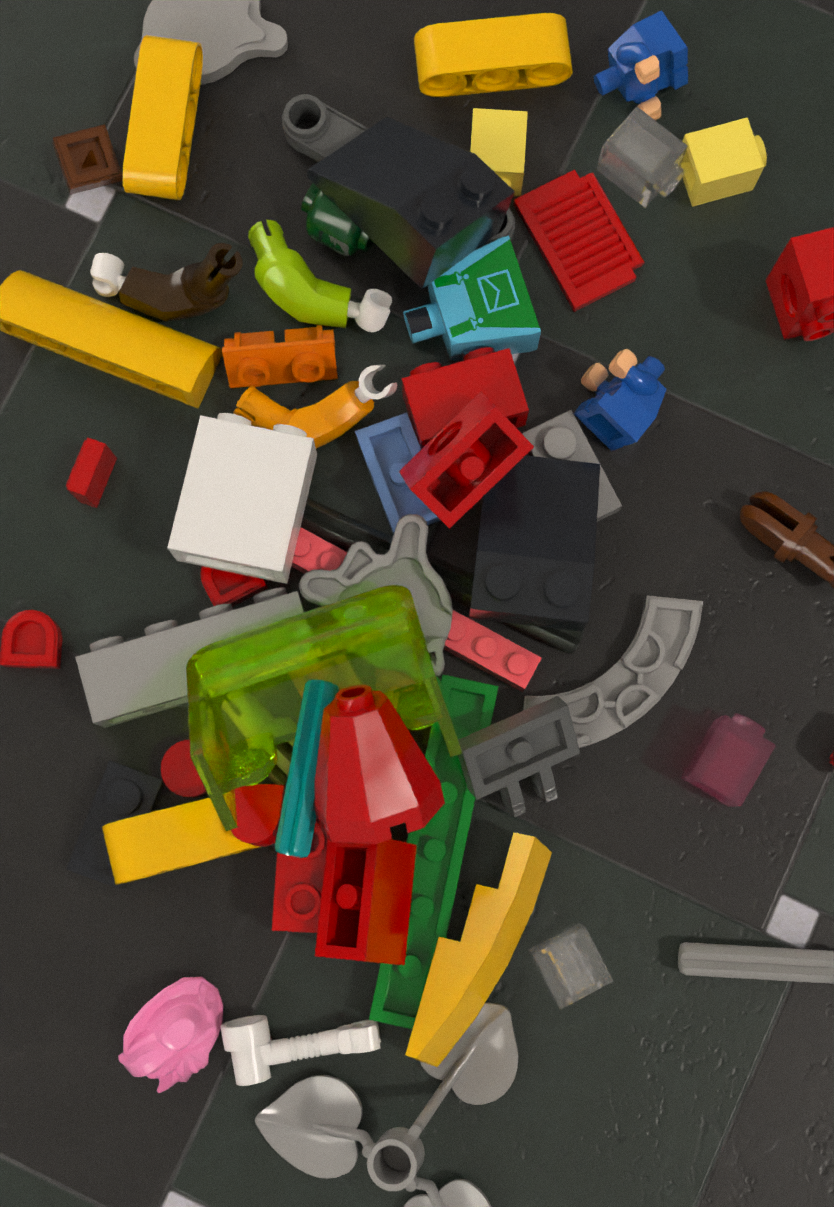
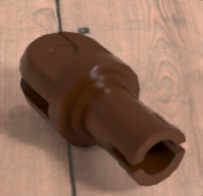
M761 491L749 497L751 505L746 504L740 510V520L743 526L752 535L776 552L774 558L783 563L787 559L791 562L795 558L828 582L834 589V544L816 532V529L819 527L815 524L817 518L809 512L803 515L783 499L767 491Z

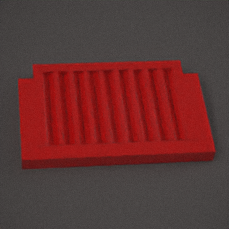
M574 169L514 199L513 205L574 312L636 281L637 277L633 270L643 266L645 262L594 173H589L580 178Z

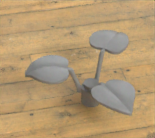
M485 1002L475 1020L438 1067L420 1062L423 1069L429 1075L442 1080V1083L410 1129L404 1127L389 1129L380 1137L377 1143H374L367 1131L357 1129L363 1116V1107L358 1095L346 1082L329 1075H315L295 1083L277 1100L259 1112L255 1118V1123L266 1141L282 1158L311 1176L329 1179L349 1173L354 1168L358 1159L357 1141H359L363 1146L362 1155L368 1158L367 1169L369 1176L378 1187L386 1191H399L404 1188L409 1192H413L415 1189L426 1191L427 1194H419L410 1198L404 1207H492L481 1189L469 1180H451L438 1191L432 1180L417 1177L416 1174L422 1166L425 1156L424 1146L419 1136L451 1088L462 1101L472 1105H483L496 1101L511 1087L517 1073L519 1059L511 1012L502 1004Z

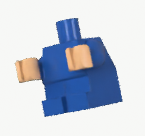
M661 10L633 24L608 48L609 68L593 76L596 88L602 96L618 88L626 102L633 101L638 104L637 112L641 121L644 124H649L659 119L662 115L661 102L655 94L669 86L676 90L688 84V67L686 66L688 64V47Z
M629 349L618 352L610 362L609 371L616 376L610 382L606 381L608 371L602 364L595 363L588 368L581 378V383L597 395L595 398L582 402L573 413L611 451L633 444L640 439L657 417L666 392V388L657 380L665 371L664 365L652 356H648L642 364H637L635 354Z

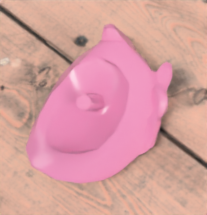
M200 976L183 977L162 989L130 1021L123 1037V1053L118 1055L119 1062L134 1077L147 1076L150 1079H159V1085L156 1090L158 1093L168 1090L177 1082H187L193 1073H198L200 1069L208 1065L209 1053L221 1030L223 1002L218 988Z

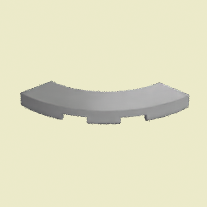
M646 596L637 631L627 650L616 664L593 682L569 692L546 696H524L522 711L559 696L569 707L579 748L605 740L627 728L645 715L661 699L686 664L700 625L703 601Z

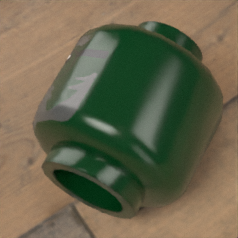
M314 183L310 186L301 205V210L307 213L306 230L308 235L344 256L353 255L359 249L367 252L374 242Z

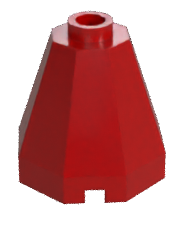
M354 685L338 691L335 695L336 698L323 709L313 804L317 823L321 828H325L326 835L331 842L378 844L392 839L390 827L402 823L406 824L407 833L424 828L445 803L440 780L393 704L382 691H372V688L368 685Z

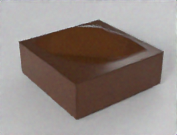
M105 124L53 137L52 144L70 195L122 181L123 175Z

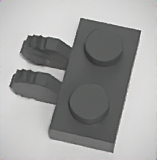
M559 696L454 741L465 782L470 793L478 800L499 790L504 806L510 816H514V818L526 812L525 801L519 784L520 780L531 776L532 786L536 794L541 798L542 802H550L558 798L551 766L580 754L569 707Z

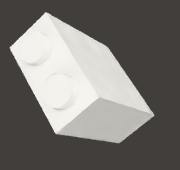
M219 413L217 419L200 415L167 547L176 561L287 584L317 458L314 439L306 437L307 433L302 429L290 425L276 424L273 426V430L251 426L250 420L236 414Z

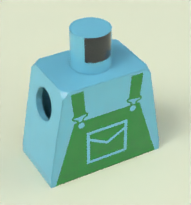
M509 235L473 251L428 285L430 304L403 312L412 343L442 335L449 358L452 361H462L463 357L469 352L485 347H492L495 352L510 348L511 354L531 352L537 350L541 330Z

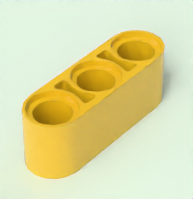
M555 13L438 23L420 29L414 36L419 89L426 96L449 97L548 87L566 81L573 73L566 19L562 15Z
M145 35L142 39L123 162V187L126 193L181 200L183 197L203 68V51L199 42Z
M231 792L126 818L102 826L115 885L259 847L240 841L231 832L228 824Z

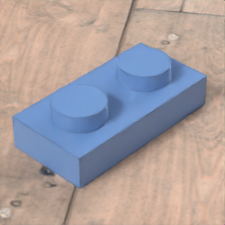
M407 412L355 431L356 440L393 535L398 521L408 514L422 516L427 521V525L441 521L409 489L399 473L421 450Z

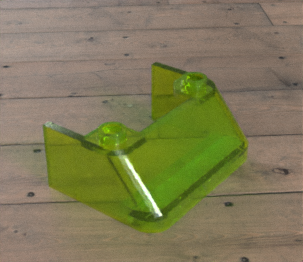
M388 585L211 643L194 653L186 665L190 757L226 831L238 828L234 789L255 785L263 781L277 763L276 745L295 739L304 687L308 680L329 681L337 685L339 690L354 685H368L372 688V691H382L393 704L407 729L420 730L438 722L450 757L462 754L449 706L412 594L404 586Z

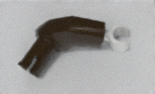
M216 243L210 248L202 262L187 265L168 275L132 267L127 276L124 277L122 276L124 270L123 261L108 253H98L95 255L90 273L94 278L93 287L99 295L111 297L115 296L119 291L120 302L123 305L167 322L201 316L222 306L228 298V283L240 272L243 263L238 251L234 253L229 261H226L224 257L233 246L226 243Z

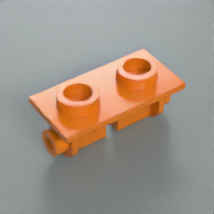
M322 325L309 328L284 330L285 342L275 343L274 331L235 332L234 338L224 339V347L222 348L230 388L260 387L298 382L310 383L338 379L334 330H323Z

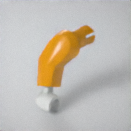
M372 365L361 372L359 381L347 382L319 402L299 409L295 408L292 411L271 400L268 396L258 391L257 388L250 386L240 397L233 414L247 418L251 421V426L273 430L274 425L284 424L302 429L307 433L306 437L314 439L317 449L342 436L370 413L374 408L373 399H383L393 395L397 389V382L389 384L382 392L377 391L372 384V378L385 365Z

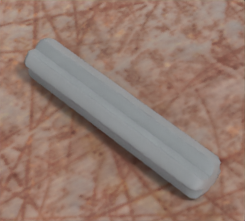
M684 942L680 944L678 950L679 972L690 976L834 984V951Z

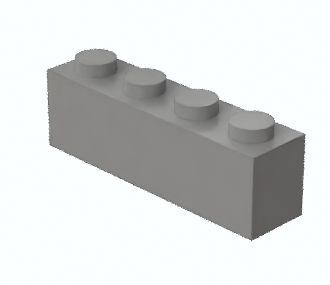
M284 587L270 589L253 597L255 604L233 610L232 604H221L199 612L200 620L181 626L178 625L177 620L163 621L146 627L144 629L146 636L124 642L122 636H115L90 644V653L76 656L75 658L92 722L104 728L234 690L241 685L247 686L284 675L318 656L298 591L287 594Z

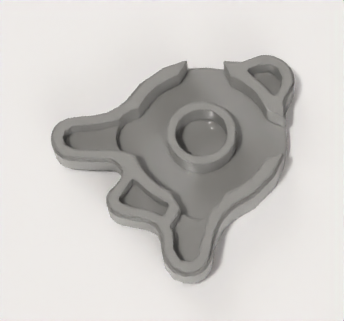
M152 0L143 21L142 39L145 35L201 43L203 68L200 85L212 83L225 77L248 59L257 57L276 58L282 56L288 48L286 31L280 25L266 21L261 17L260 0ZM141 43L139 44L134 54V63L136 69L138 64Z
M408 514L398 521L390 550L383 555L376 554L366 542H356L351 545L343 563L338 569L331 571L311 570L306 572L300 579L299 589L301 595L308 602L324 607L335 617L340 625L345 641L354 654L364 662L379 669L405 673L419 683H430L439 678L444 670L443 649L451 629L452 601L443 579L432 568L427 558V521L420 515Z

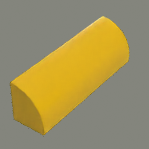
M22 270L9 275L0 285L1 332L199 409L223 355L222 348Z

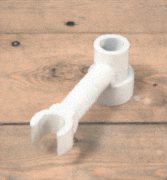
M265 1015L237 1018L221 1025L224 1050L231 1052L236 1085L239 1086L258 1084L270 1079V1065L287 1063L292 1060L297 1061V1059L302 1060L303 1058L308 1059V1057L313 1058L314 1056L319 1057L320 1055L364 1053L381 1048L378 1022L369 1019L343 1025L333 1030L322 1031L318 1034L313 1033L312 1035L307 1034V1036L302 1035L301 1037L296 1036L295 1038L290 1037V1039L283 1038L272 1040L270 1037L268 1019Z

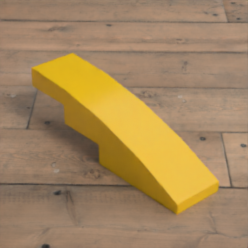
M513 832L498 889L476 884L461 941L443 937L438 938L406 1056L427 1065L438 1067L475 1020L508 966L533 912L552 852L536 837Z

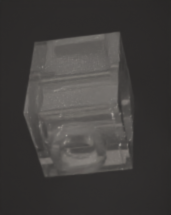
M579 923L528 949L554 1003L560 1010L614 982L586 926Z

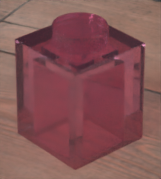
M734 714L732 719L724 715L713 721L681 778L729 807L742 806L776 745L762 737L766 730L753 720L740 714Z

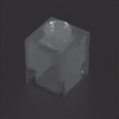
M636 107L602 145L596 170L646 208L658 194L667 197L678 185L685 174V170L680 166L688 145L639 107Z

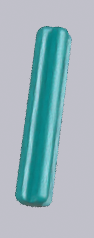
M308 680L304 687L275 842L276 852L282 855L303 858L310 854L316 823L313 804L323 709L336 698V693L340 691L337 685L329 681Z

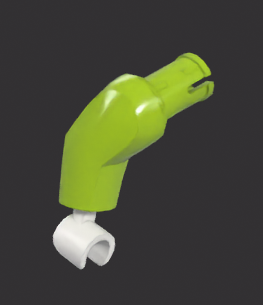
M266 220L271 236L266 235L261 221L251 227L248 239L258 258L255 267V278L262 290L289 315L299 322L346 328L348 317L355 318L356 323L368 332H376L384 327L390 314L389 307L392 303V297L388 293L379 289H369L366 291L361 303L350 301L351 288L316 278L303 258L295 250L288 248L283 237L282 228L276 221Z

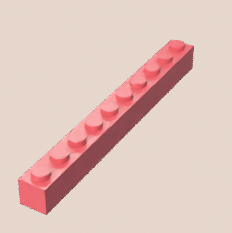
M300 527L291 567L304 574L311 570H335L343 563L347 552ZM453 610L451 629L445 642L444 650L523 693L542 658Z

